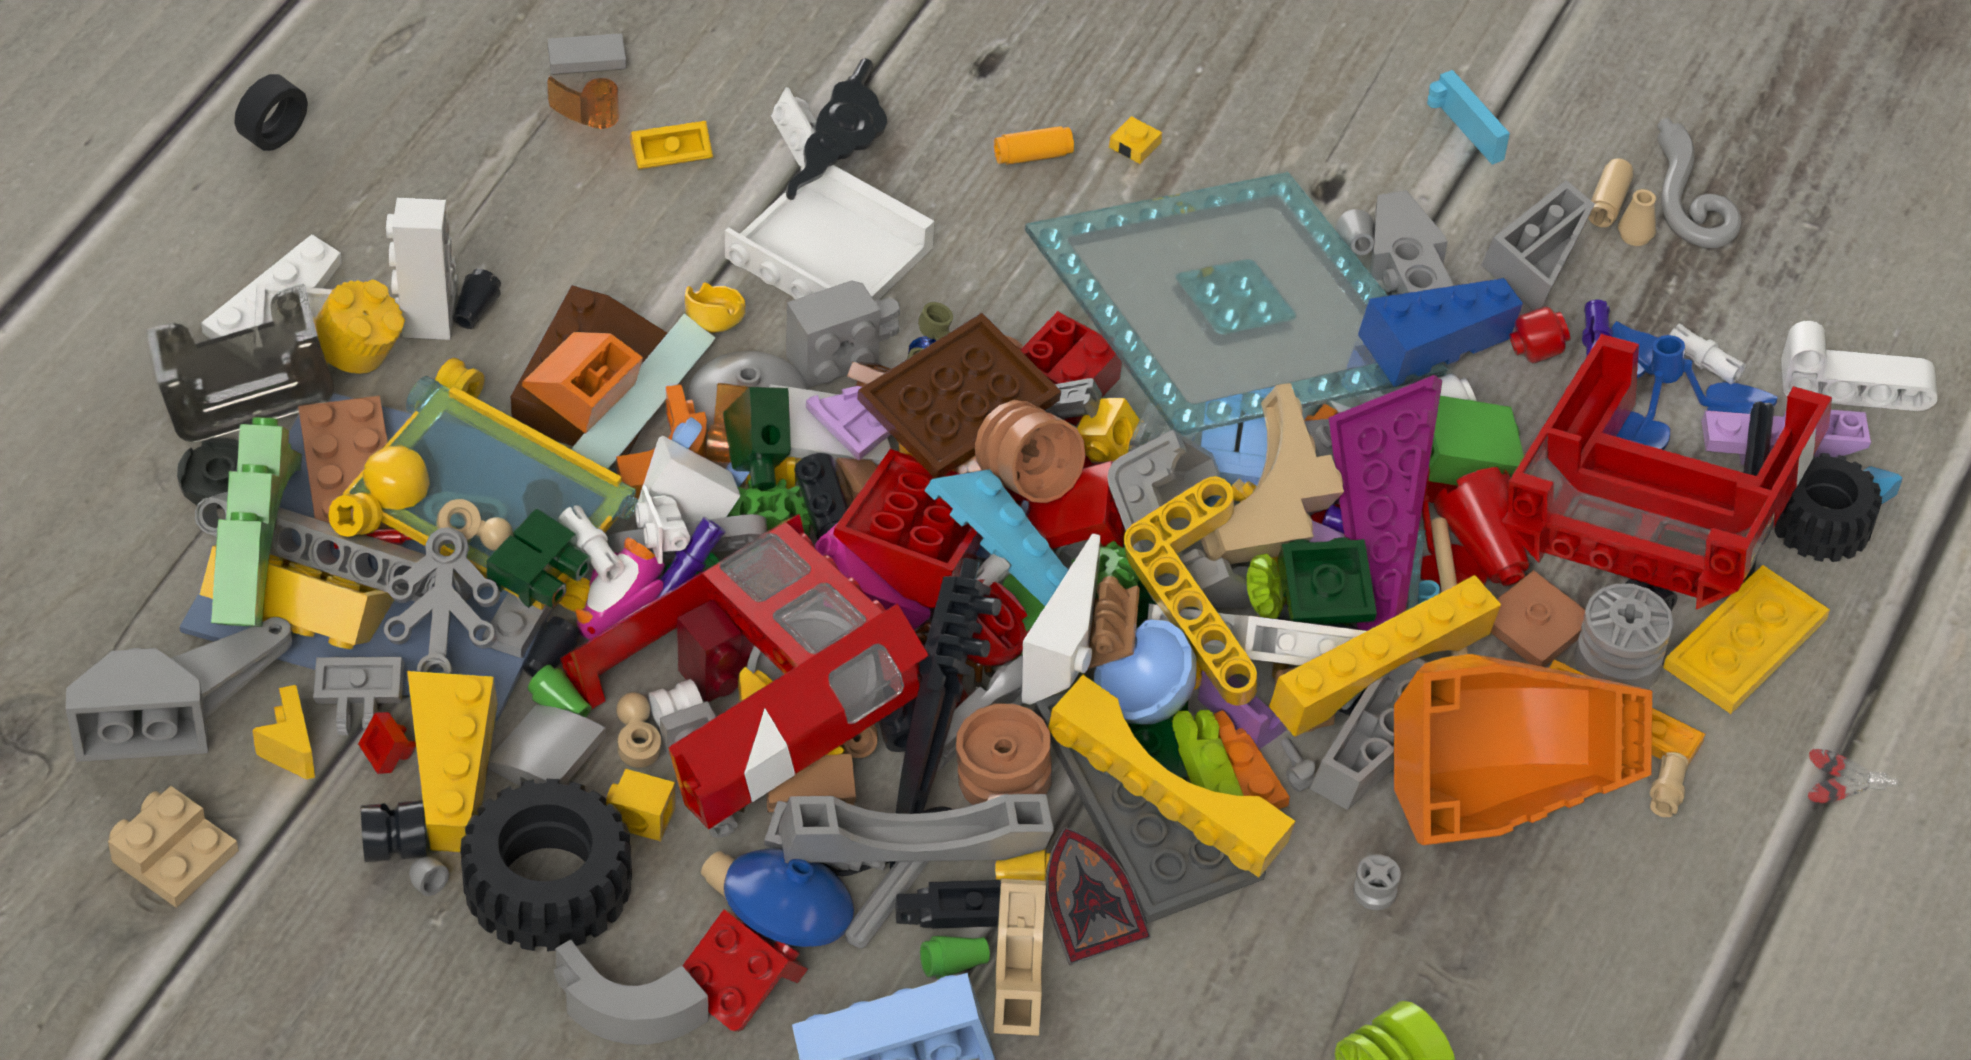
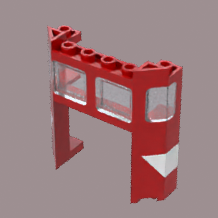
M800 514L781 522L560 658L565 674L583 699L591 705L592 710L606 701L599 675L677 628V617L713 599L741 633L784 673L781 677L668 747L684 805L708 830L916 698L920 686L917 676L920 674L918 662L929 656L898 603L885 610L878 600L871 601L863 593L860 585L854 578L849 577L847 579L839 571L836 563L829 555L822 556L815 549L810 538L804 533Z

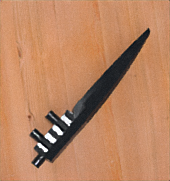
M963 558L959 576L943 577L925 644V650L929 656L923 659L919 666L922 678L903 759L895 811L898 814L923 813L943 753L957 702L960 703L964 685L958 674L970 675L971 667L965 664L967 655L987 657L990 652L988 640L975 639L972 636L973 633L981 634L982 625L976 622L978 614L997 616L1001 611V601L996 598L983 597L990 595L991 588L975 579L979 562L973 559ZM890 861V869L896 861Z

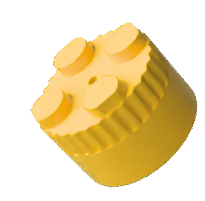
M374 279L368 282H361L359 280L354 282L350 280L349 282L337 285L329 294L312 323L311 339L318 353L332 366L349 373H368L377 369L384 362L402 332L405 319L402 316L399 305L395 303V299L390 297L386 285Z

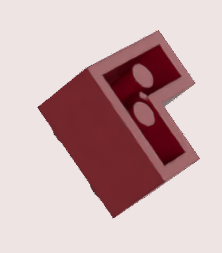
M713 599L677 617L678 671L686 680L691 679L695 683L704 702L708 701L709 703L718 697H725L731 694L738 687L739 674L745 667L747 668L750 654L755 645L741 633Z

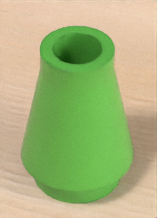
M546 665L536 673L528 685V691L533 695L532 700L540 705L560 708L583 717H587L591 711V705L583 699L561 668L555 669L551 665Z
M932 936L930 941L922 942L920 947V960L925 975L927 977L935 976L938 980L977 965L987 964L990 958L989 946L984 937Z

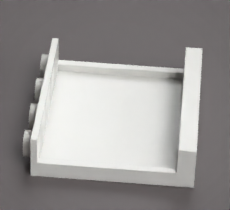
M804 158L801 160V171L805 168ZM832 165L827 168L821 178L799 188L794 200H789L785 192L740 234L728 227L725 230V258L730 260L735 266L742 267L760 277L765 283L774 285L788 293L794 299L853 280L863 283L874 301L884 296L933 248L934 220Z

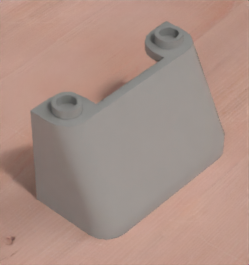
M1171 430L1119 457L1109 468L1107 478L1123 525L1127 531L1132 524L1203 479L1220 477V472L1213 453L1177 431ZM1175 518L1169 523V526L1175 530H1182L1189 526L1190 522L1185 518ZM1201 539L1177 554L1215 609L1251 606L1247 591L1248 567L1238 566L1231 569L1229 561L1224 558L1216 561L1208 559ZM1141 540L1133 548L1138 552H1148L1155 544L1149 540ZM1164 573L1157 578L1156 582L1163 586H1170L1178 580V577L1171 573ZM1186 607V609H1198L1196 607Z

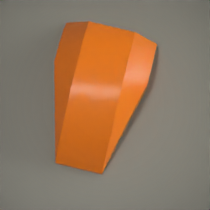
M1465 654L1425 663L1416 672L1394 704V791L1416 841L1421 845L1501 836L1514 831L1513 827L1524 822L1534 823L1548 817L1547 813L1564 806L1571 808L1583 803L1584 798L1599 792L1606 794L1651 775L1652 690L1526 663L1476 654Z

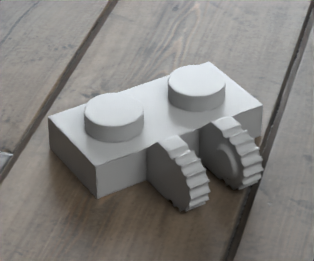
M316 657L313 698L316 704H337L336 728L339 735L350 734L352 726L351 704L364 703L362 727L365 732L373 715L378 712L377 703H402L405 663L402 657Z

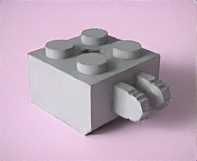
M853 280L787 302L786 357L791 365L802 375L807 388L828 383L836 378L848 375L852 361L878 363L879 342L889 339L890 336L894 337L899 332L900 326L899 319L897 318L900 315V302L889 297L874 301L864 284Z

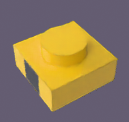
M1131 116L1110 136L1109 148L1141 164L1161 144L1162 132Z

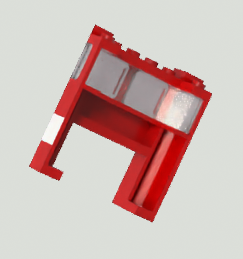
M1601 334L1510 478L1508 512L1502 523L1538 563H1540L1544 554L1547 553L1697 598V610L1739 591L1829 429L1832 397L1793 386L1787 396L1784 429L1758 475L1746 474L1616 437L1636 405L1639 344Z

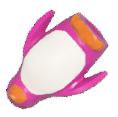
M628 537L625 540L623 550L619 553L614 552L625 565L621 576L613 581L607 572L610 582H603L596 570L593 569L585 608H577L575 610L578 631L589 640L654 601L663 589V581L659 577L666 568L665 564H658L655 554L632 538Z

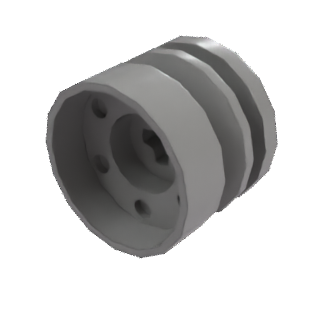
M1613 584L1599 589L1589 599L1585 610L1581 632L1574 653L1576 669L1591 677L1649 689L1658 680L1674 625L1670 608L1660 596L1650 589L1638 585Z

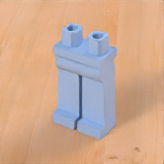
M1208 378L1200 446L1213 453L1220 472V478L1225 479L1231 486L1238 479H1241L1244 483L1250 481L1257 486L1263 472L1267 453V429L1261 402L1273 388L1249 384L1239 452H1234L1244 383ZM1212 495L1204 503L1212 507L1221 497Z

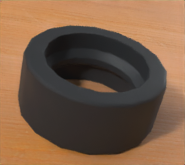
M269 74L258 79L242 96L235 111L234 124L237 132L263 151H273L283 146L294 137L302 126L307 114L308 101L306 94L279 74ZM278 103L274 113L265 121L267 114Z

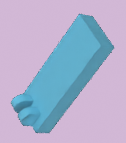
M1453 70L1440 74L1439 80L1430 84L1427 105L1431 108L1441 107L1492 165L1505 160L1510 135L1507 129Z

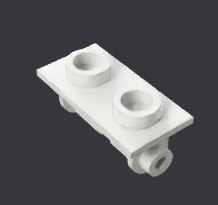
M785 87L778 103L773 109L771 117L799 166H801V160L804 158L803 149L809 136L814 133L816 120L810 112L807 102L794 97L790 89Z
M642 486V502L635 505L638 528H643L646 548H652L658 564H662L663 552L685 549L690 541V535L684 521L681 520V514L676 501L666 495L650 497L647 487Z

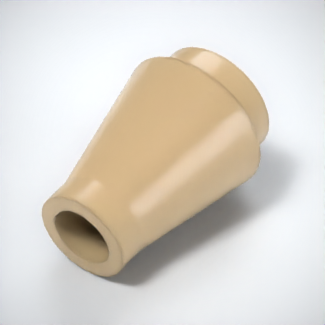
M1640 189L1634 192L1629 206L1618 223L1620 236L1627 244L1633 246L1645 245L1656 234V196L1649 190Z

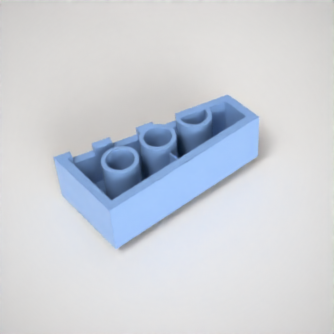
M968 973L958 976H945L931 984L914 989H901L887 997L870 1002H857L849 1008L826 1015H813L805 1021L792 1024L800 1060H971L977 1058L979 1060H995L986 1020Z

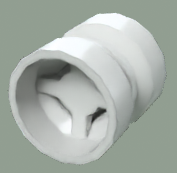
M691 679L677 683L675 689L670 691L659 689L650 692L648 696L651 712L659 730L661 717L703 703L700 693Z

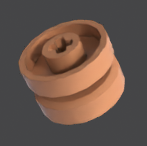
M992 704L977 709L963 721L956 735L958 783L967 801L975 805L1004 794H1047L1052 785L1050 732L1040 716L1031 709L1016 704Z

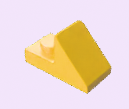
M297 686L279 688L281 705L273 707L276 724L256 727L252 730L255 752L259 757L306 780L315 778L312 751Z

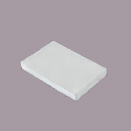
M770 384L769 387L788 388L791 451L788 457L802 459L815 453H827L835 460L837 458L856 459L806 408V400L812 396L818 395L819 399L839 394ZM888 438L861 459L872 460L878 467L889 449H891Z

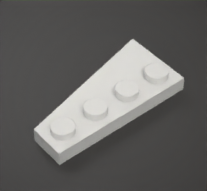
M311 234L201 322L202 333L261 371L268 362V359L253 357L257 283L323 288L341 265V252Z

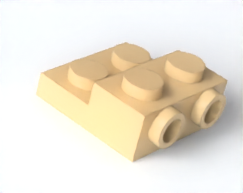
M172 786L162 794L158 791L149 794L142 803L141 813L130 822L127 819L119 821L111 830L110 840L108 841L111 859L114 864L176 908L239 851L237 841L206 820L203 808Z

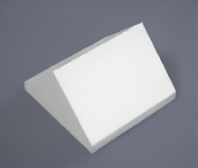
M663 435L658 438L643 486L647 487L650 497L661 495L672 497L676 501L681 514V520L684 523L701 521L703 517H707L709 520L727 517L740 497L732 473ZM642 490L637 503L642 502Z

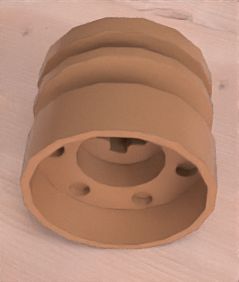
M1012 400L996 407L986 416L978 430L975 442L976 462L980 469H990L1000 479L1003 486L1032 502L1047 503L1061 498L1076 483L1082 473L1085 460L1084 440L1077 428L1028 401Z

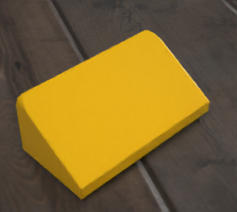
M706 121L632 131L629 137L638 170L713 158Z

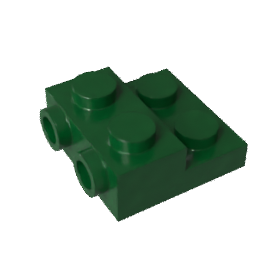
M1338 537L1325 542H1310L1299 539L1281 545L1277 561L1283 597H1287L1290 621L1316 625L1375 621L1377 612L1365 539L1351 540L1347 537Z

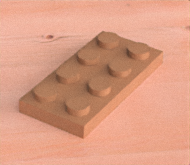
M380 396L298 406L315 519L330 523L328 514L332 501L338 496H342L343 492L364 470V465L368 458L388 443ZM351 508V518H352V520H353V511H354L353 508ZM381 522L377 529L393 528Z

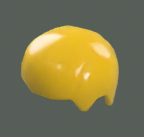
M705 282L696 293L693 292V288L690 286L685 290L686 315L709 333L729 330L740 323L745 315V299L736 289L726 286H711Z
M402 445L384 447L372 454L365 463L364 471L362 472L366 490H369L377 498L381 508L400 510L415 506L426 497L430 486L428 471L422 457L418 452Z

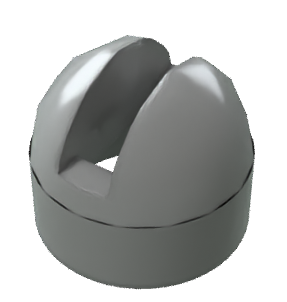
M423 857L417 859L411 865L409 875L411 883L419 892L425 896H432L445 886L448 881L449 871L437 859Z

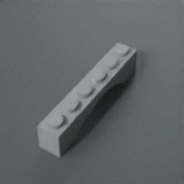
M1004 794L986 802L960 809L921 814L884 813L867 810L848 804L834 796H790L779 824L785 863H789L792 859H802L808 863L1006 860L1046 849L1054 832L1046 794Z

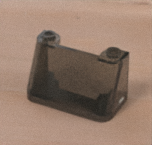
M304 284L284 289L272 298L270 312L273 321L195 344L190 330L182 324H165L147 330L157 383L175 432L181 439L188 442H201L240 430V424L252 425V419L256 417L278 419L298 413V406L326 403L330 400L334 393V384Z

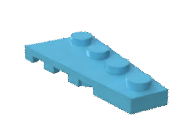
M990 469L932 479L924 491L934 500L941 497L953 508L949 515L961 526L967 523L971 525L983 537L980 544L991 555L995 554L998 557L1005 558L1011 564L1008 571L1046 606L1069 569L1055 555L1046 539L1039 534L1026 517L1023 509L1016 504L1003 487L1000 479Z

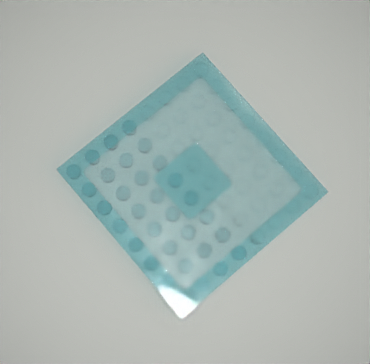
M1289 172L1025 224L1024 230L1168 426L1171 430H1175L1183 436L1265 417L1261 402L1276 385L1291 383L1295 396L1300 400L1302 408L1394 388L1358 335L1369 299L1388 295ZM1441 362L1432 366L1429 373L1419 377L1414 373L1407 376L1404 383L1395 387L1412 384L1432 375L1442 377L1446 375L1448 370Z

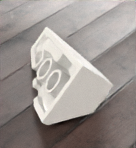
M1092 533L1023 640L1022 703L1031 705L1070 688L1079 672L1085 673L1089 667L1092 658V649L1089 648L1100 563V535Z

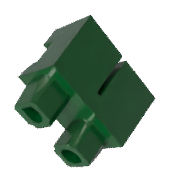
M535 508L513 531V536L510 535L486 560L487 579L494 581L500 592L507 588L518 594L521 602L528 608L535 601H538L554 609L566 593V584L557 578L564 573L575 581H580L590 569V557L580 548L576 547V534L538 508Z

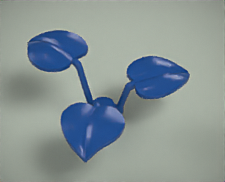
M1618 321L1611 328L1613 337L1639 344L1637 378L1645 373L1655 375L1651 401L1646 417L1639 413L1631 412L1616 437L1664 450L1669 444L1670 428L1665 423L1653 421L1662 383L1676 382L1684 372L1699 403L1702 406L1708 407L1707 411L1751 414V409L1755 402L1771 403L1773 406L1777 403L1778 396L1739 383L1729 384L1728 382H1721L1710 385L1706 390L1705 396L1692 370V360L1685 359V343L1682 339L1673 335L1656 337L1633 330Z

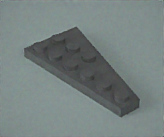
M1068 691L1035 703L1034 712L1044 720L1047 728L1053 707ZM1050 733L1051 744L1108 852L1116 859L1128 876L1146 924L1264 880L1266 871L1260 877H1257L1250 871L1239 869L1223 852L1214 846H1208L1200 842L1187 827L1178 821L1167 819L1161 814L1158 807L1142 796L1131 794L1123 786L1122 782L1107 772L1095 769L1086 757L1071 747H1064Z

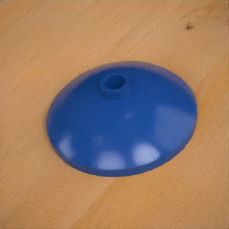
M766 848L751 851L738 857L730 865L725 876L724 894L733 912L750 928L772 940L802 947L822 946L842 937L852 921L854 906L849 891L841 879L821 862L808 863L802 859H792L789 863H785L783 849Z

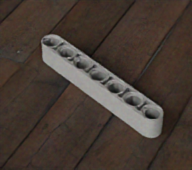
M228 492L205 498L198 503L195 509V520L199 528L207 534L217 537L218 519H220L216 512L218 504L224 509L226 520ZM281 507L278 509L270 550L271 555L384 592H388V583L394 576L403 575L406 572L407 566L412 567L425 556V554L367 535L341 536L333 530L330 523ZM293 529L297 530L301 536V546L296 545L293 541ZM331 541L339 547V559L331 554ZM369 553L374 555L378 561L377 572L369 566ZM436 570L415 586V595L411 599L412 601L416 602L435 586ZM454 570L453 584L455 585L456 592L466 602L472 597L473 588ZM399 583L395 587L394 593L396 595L406 594L409 585L407 583Z

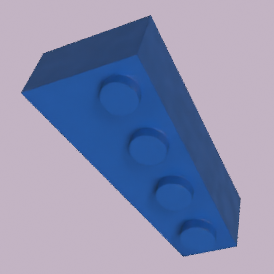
M1505 278L1369 299L1358 336L1395 387L1404 383L1406 377L1414 373L1418 377L1429 373L1432 366L1443 361L1448 365L1458 361L1460 355L1470 351L1475 354L1510 339L1509 334L1514 330L1515 321L1519 316L1523 303Z

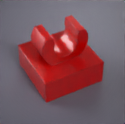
M376 712L358 742L359 747L377 774L392 773L399 759H409L416 748V742L408 741L404 735L407 730L406 727L397 724L389 712Z

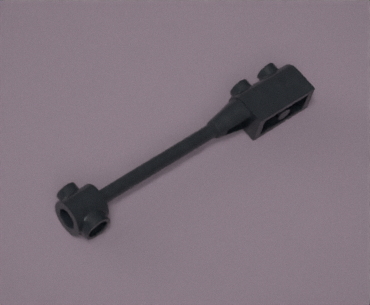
M827 453L808 455L802 458L794 468L817 540L840 521L853 502L843 469ZM871 646L868 649L873 659L875 674L883 695V699L874 707V710H876L899 694L883 680L877 652ZM915 698L878 721L886 748L892 752H904L906 749L916 702Z

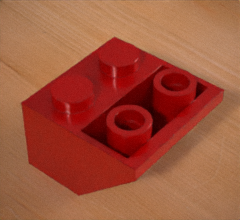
M1057 311L1020 351L1054 384L1092 378L1102 393L1101 398H1103L1120 379L1124 346ZM1083 416L1066 419L1069 423L1076 426Z

